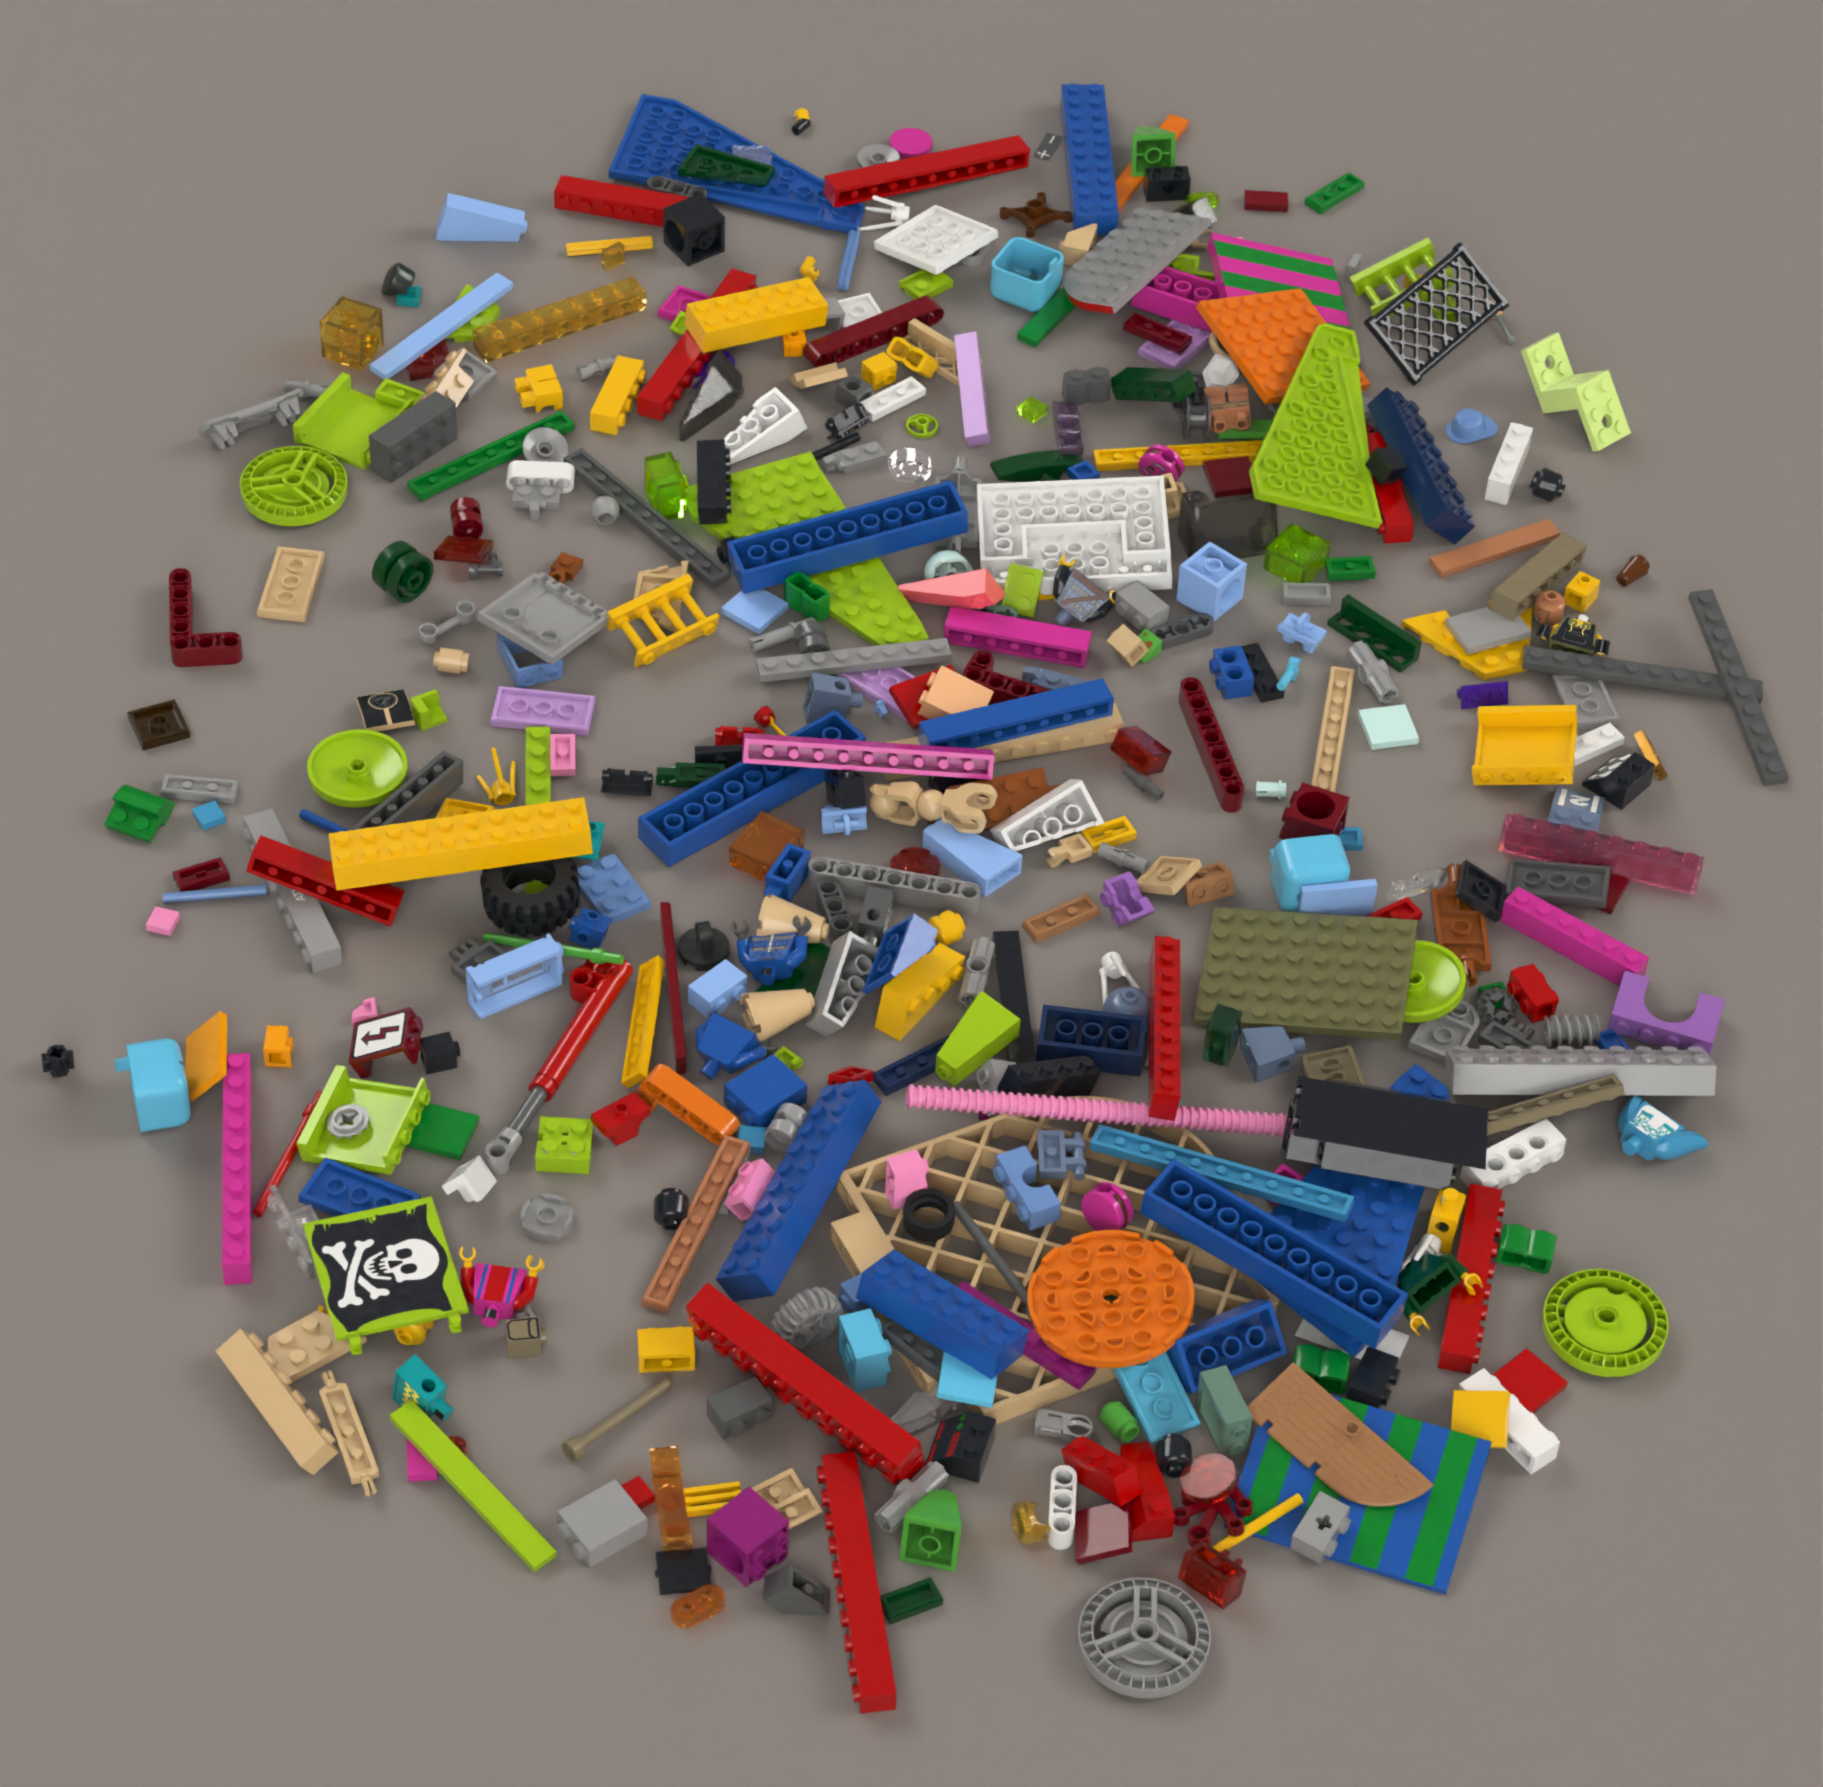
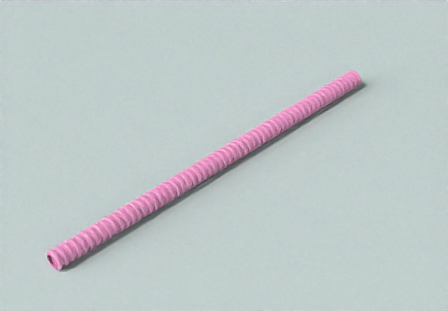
M913 1084L907 1087L906 1092L907 1107L912 1108L916 1106V1109H920L922 1106L926 1110L932 1107L933 1110L940 1108L941 1111H945L947 1108L951 1112L957 1109L958 1112L965 1110L966 1113H970L973 1110L977 1114L979 1111H982V1114L990 1112L991 1115H995L998 1112L999 1115L1007 1113V1116L1015 1114L1016 1117H1019L1023 1114L1024 1117L1031 1115L1032 1118L1040 1116L1041 1119L1048 1116V1119L1056 1117L1057 1120H1061L1063 1117L1067 1121L1070 1118L1073 1121L1081 1119L1082 1122H1085L1087 1119H1089V1122L1097 1120L1098 1123H1102L1105 1121L1107 1124L1113 1121L1114 1124L1122 1122L1123 1125L1130 1123L1132 1126L1138 1123L1139 1126L1146 1124L1147 1127H1151L1153 1124L1157 1128L1162 1125L1163 1128L1171 1126L1172 1129H1176L1178 1126L1179 1129L1183 1130L1185 1127L1188 1130L1195 1128L1197 1131L1203 1128L1204 1131L1211 1129L1212 1132L1220 1130L1221 1133H1224L1228 1130V1133L1236 1131L1237 1134L1244 1132L1247 1135L1250 1132L1253 1135L1260 1133L1262 1136L1268 1133L1272 1137L1275 1134L1277 1137L1284 1135L1287 1115L1284 1116L1283 1113H1279L1276 1116L1275 1113L1268 1115L1267 1112L1260 1114L1258 1111L1252 1114L1251 1111L1243 1113L1242 1110L1235 1112V1110L1230 1109L1227 1112V1109L1219 1111L1218 1108H1214L1212 1111L1208 1107L1203 1110L1202 1107L1194 1109L1193 1106H1190L1187 1109L1186 1106H1181L1177 1109L1175 1121L1148 1117V1105H1145L1144 1102L1137 1105V1102L1129 1104L1128 1101L1121 1103L1119 1100H1116L1115 1103L1112 1100L1104 1102L1103 1099L1096 1101L1093 1098L1090 1101L1087 1098L1080 1100L1078 1097L1072 1100L1068 1096L1066 1099H1063V1096L1055 1098L1054 1095H1050L1047 1098L1043 1094L1041 1097L1038 1094L1030 1096L1029 1093L1022 1096V1093L1014 1095L1013 1092L1005 1094L1004 1091L997 1094V1091L989 1093L988 1090L981 1092L979 1089H976L975 1092H972V1089L964 1091L963 1088L956 1090L954 1087L947 1090V1087L939 1089L938 1086H934V1089H932L928 1085L923 1088L922 1085L914 1087Z

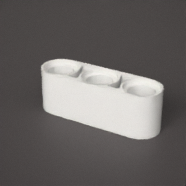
M512 461L508 465L506 486L512 491L514 485L561 487V494L569 493L574 487L575 468L566 462Z
M1059 1465L1054 1468L1050 1483L1047 1539L1050 1546L1058 1550L1069 1548L1074 1537L1077 1474L1072 1467L1067 1465Z

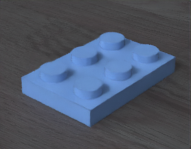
M614 853L602 857L598 861H592L577 867L580 893L594 911L611 918L610 925L651 909V901Z

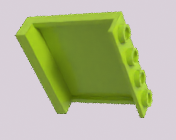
M336 1065L297 1141L301 1160L321 1164L326 1157L356 1170L392 1175L395 1166L401 1161L405 1146L411 1141L415 1125H418L424 1107L429 1104L431 1093L427 1088L425 1078L420 1079L416 1088L349 1078L346 1066ZM347 1104H356L364 1107L369 1114L370 1121L368 1122V1129L362 1130L361 1136L355 1134L351 1137V1140L347 1137L339 1140L336 1135L331 1136L326 1122L333 1110ZM343 1120L344 1124H348L349 1126L353 1124V1122L350 1123L348 1121L346 1122L345 1120Z

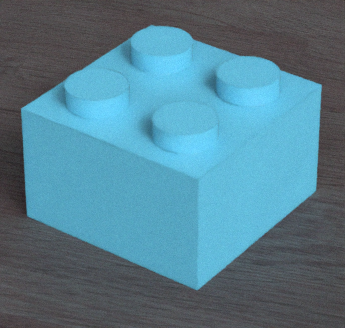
M871 1308L839 1316L837 1350L855 1393L887 1385V1373L891 1372L888 1356L892 1355L891 1346L888 1339H883L881 1321L879 1318L874 1317Z

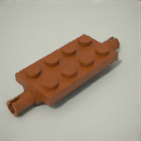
M1043 767L993 777L992 780L984 779L969 782L991 785L997 792L994 806L991 809L982 810L986 818V825L982 832L989 831L994 826L1062 785L1049 786ZM968 783L950 786L947 789H957ZM983 794L978 795L980 797L989 798L988 796ZM938 820L928 821V824H934Z
M1454 863L1446 868L1448 876L1447 885L1441 889L1431 888L1430 892L1436 944L1449 949L1460 959L1465 969L1466 979L1469 981V987H1472L1477 983L1475 971L1491 970L1492 964L1485 915L1455 897L1460 864L1456 863L1457 871H1455Z

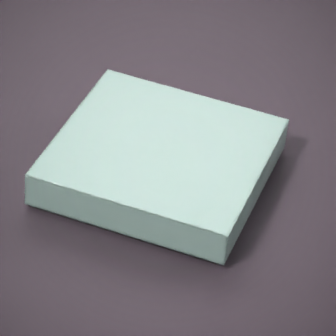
M1405 704L1358 711V718L1371 750L1418 744L1419 736Z

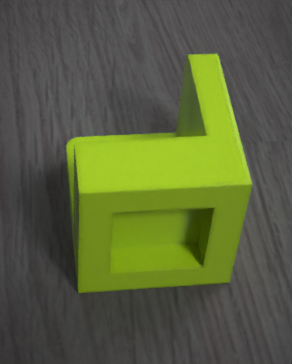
M436 689L410 698L413 717L421 731L447 722V716L440 707L439 693Z

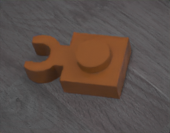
M561 552L552 564L551 572L548 575L565 585L566 579L573 580L581 570L583 559Z

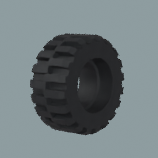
M572 857L482 870L480 883L486 915L493 921L494 925L500 929L504 927V931L510 934L516 932L519 936L527 937V934H534V937L541 936L543 932L549 934L554 932L556 927L559 926L561 928L568 922L567 918L571 919L579 907V877L576 863L572 860ZM533 880L549 885L545 890L534 894H520L512 891L516 886L533 882Z

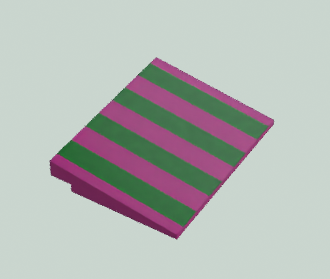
M1211 233L1207 247L1220 298L1301 288L1327 324L1350 329L1332 259Z

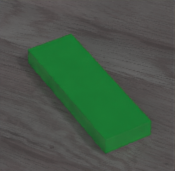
M1348 172L1305 198L1304 204L1318 214H1322L1362 190L1365 182Z

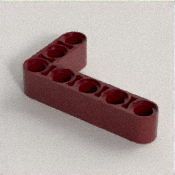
M184 568L172 570L169 574L170 649L172 663L178 667L233 665L239 663L243 658L241 636L238 633L193 634L191 574Z

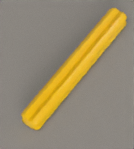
M651 236L567 243L566 253L567 256L646 250L653 248V239Z

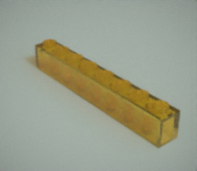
M633 276L473 329V347L484 362L487 363L646 309V291Z

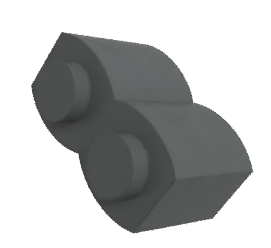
M1095 367L1086 371L1075 369L1063 374L1062 396L1066 405L1077 406L1087 402L1102 403L1110 400L1111 376L1108 368Z

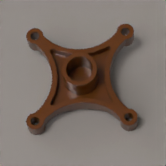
M1040 192L1037 194V199L1027 202V206L1020 208L1001 207L1000 218L1007 219L1008 217H1013L1027 225L1026 237L1033 238L1035 236L1034 230L1037 227L1055 220H1064L1065 223L1072 222V212L1057 211L1045 205L1046 194Z

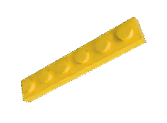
M658 955L639 966L621 1084L628 1089L638 1083H642L649 1073V1062L652 1054V1042L655 1034L654 1029L665 960Z

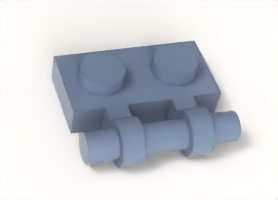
M1037 1130L1039 1178L1066 1179L1067 1170L1074 1172L1076 1180H1083L1085 1178L1087 1161L1084 1159L1083 1153L1086 1151V1144L1082 1138V1133L1074 1132L1072 1138H1065L1064 1130ZM1065 1151L1071 1152L1073 1157H1066Z

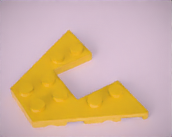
M1532 606L1520 615L1530 630ZM1446 610L1402 619L1401 627L1403 629H1411L1421 636L1423 642L1431 644L1445 656H1453L1460 661L1462 667L1473 671L1482 680L1527 671V669H1522L1524 646H1530V638L1467 655L1445 625L1446 618L1450 617Z

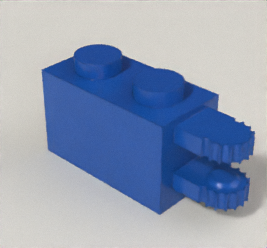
M788 843L765 876L763 897L765 898L767 894H771L790 902L808 876V862L811 859V851Z

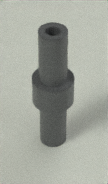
M1129 765L1124 767L1122 773L1135 782L1137 788L1143 792L1147 791L1157 800L1163 798L1165 793L1155 786L1149 777L1145 774H1139Z

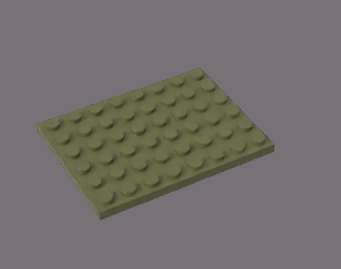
M1214 907L1193 1017L1194 1026L1210 1027V1021L1213 1017L1212 1027L1245 1029L1281 1026L1286 1032L1401 1040L1418 920Z

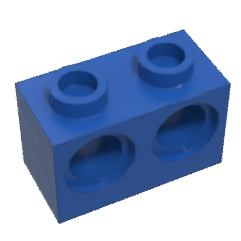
M1242 646L1213 649V657L1209 660V669L1211 674H1214L1216 677L1217 690H1221L1224 700L1252 696L1255 678Z

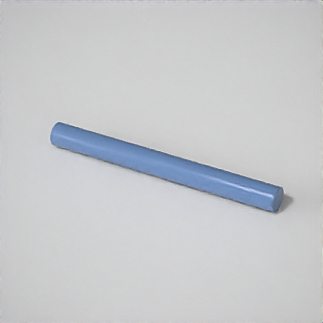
M266 885L163 893V903L267 895Z

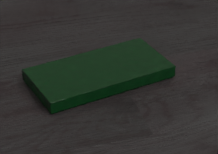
M822 943L807 944V957L805 961L794 969L790 978L775 980L771 986L761 985L755 992L805 989L807 993L811 992L814 998L831 948Z

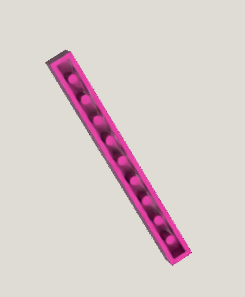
M743 733L742 762L992 780L994 753L992 750Z
M250 1053L227 1054L226 1076L223 1078L222 1269L224 1285L252 1283V1068Z

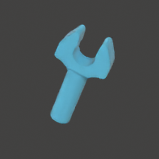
M1294 656L1290 657L1286 671L1276 685L1278 690L1284 691L1290 681L1296 680L1300 671L1298 666L1302 659Z

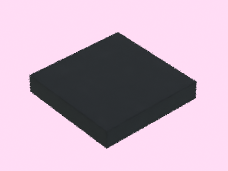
M1465 860L1460 865L1455 897L1494 922H1497L1502 916L1506 885L1468 860Z

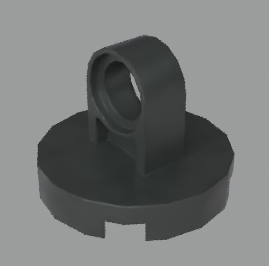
M709 921L695 923V928L688 930L681 936L678 942L679 958L686 966L687 963L695 966V970L709 971L725 960L726 957L728 959L729 940L724 933L718 929L711 928Z

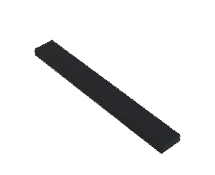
M993 931L1001 1005L1021 1019L1019 1037L1006 1046L1008 1061L1016 1062V1064L1035 1062L1019 931Z

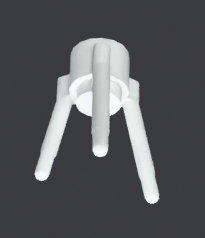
M873 195V200L894 207L886 209L865 206L864 209L866 211L891 214L890 220H895V222L860 227L859 231L899 227L909 220L910 207L905 206V203H898Z
M1109 952L1102 957L1101 964L1103 967L1099 969V973L1101 976L1104 1006L1105 1000L1108 997V976L1112 979L1125 976L1132 987L1139 988V986L1129 973L1119 953Z
M1424 1234L1418 1245L1414 1246L1412 1252L1403 1261L1400 1272L1413 1259L1419 1261L1425 1253L1435 1256L1443 1255L1439 1252L1442 1246L1441 1240L1436 1235Z

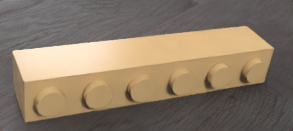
M240 1328L216 1350V1353L299 1466L312 1475L316 1474L339 1453L332 1444L335 1441L334 1437L325 1428H320L318 1425L321 1422L320 1418L311 1409L307 1410L304 1406L306 1403L305 1398L296 1389L294 1391L289 1386L292 1383L291 1379L282 1370H277L275 1366L278 1362L268 1351L264 1352L261 1347L264 1344L255 1333L252 1332L249 1335Z

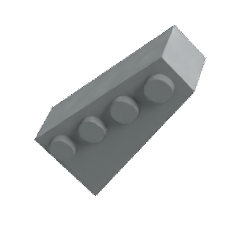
M851 931L833 941L814 997L815 1007L812 1008V1013L808 1015L806 1026L824 1037H828L844 1027L857 1008L858 1002L865 995L862 990L878 951L877 947Z

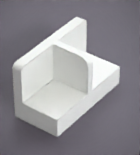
M478 1155L459 1166L442 1185V1188L447 1195L458 1189L465 1201L472 1202L475 1200V1202H479L497 1183V1180L481 1156Z

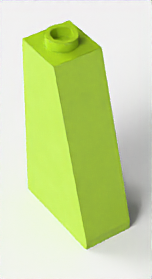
M980 992L937 1053L935 1072L941 1079L948 1081L955 1087L1019 1037L1021 1019L985 992Z

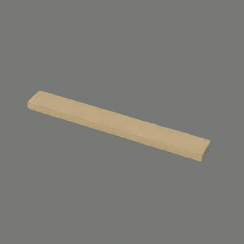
M1331 666L1311 783L1313 786L1332 792L1336 790L1355 673L1354 669Z

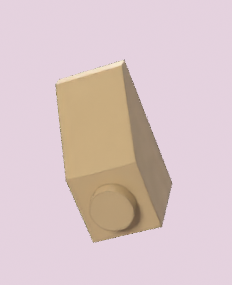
M1093 223L1067 232L1065 240L1060 241L1058 250L1064 256L1063 264L1073 265L1077 263L1095 246L1098 224Z

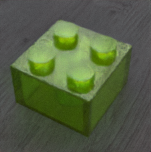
M671 451L644 457V492L650 505L668 520L685 517L686 506L689 505L686 494L689 483L687 476L681 473L679 460L674 459Z
M1291 523L1266 548L1263 569L1290 583H1309L1325 567V558H1329L1331 542Z

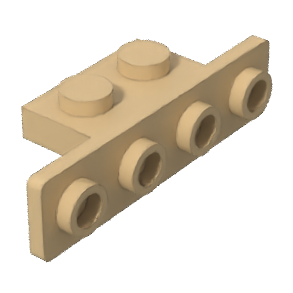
M465 348L457 352L453 350L445 358L446 364L435 373L436 379L425 388L426 394L420 397L415 404L437 391L456 403L457 408L474 382L458 366L467 352Z

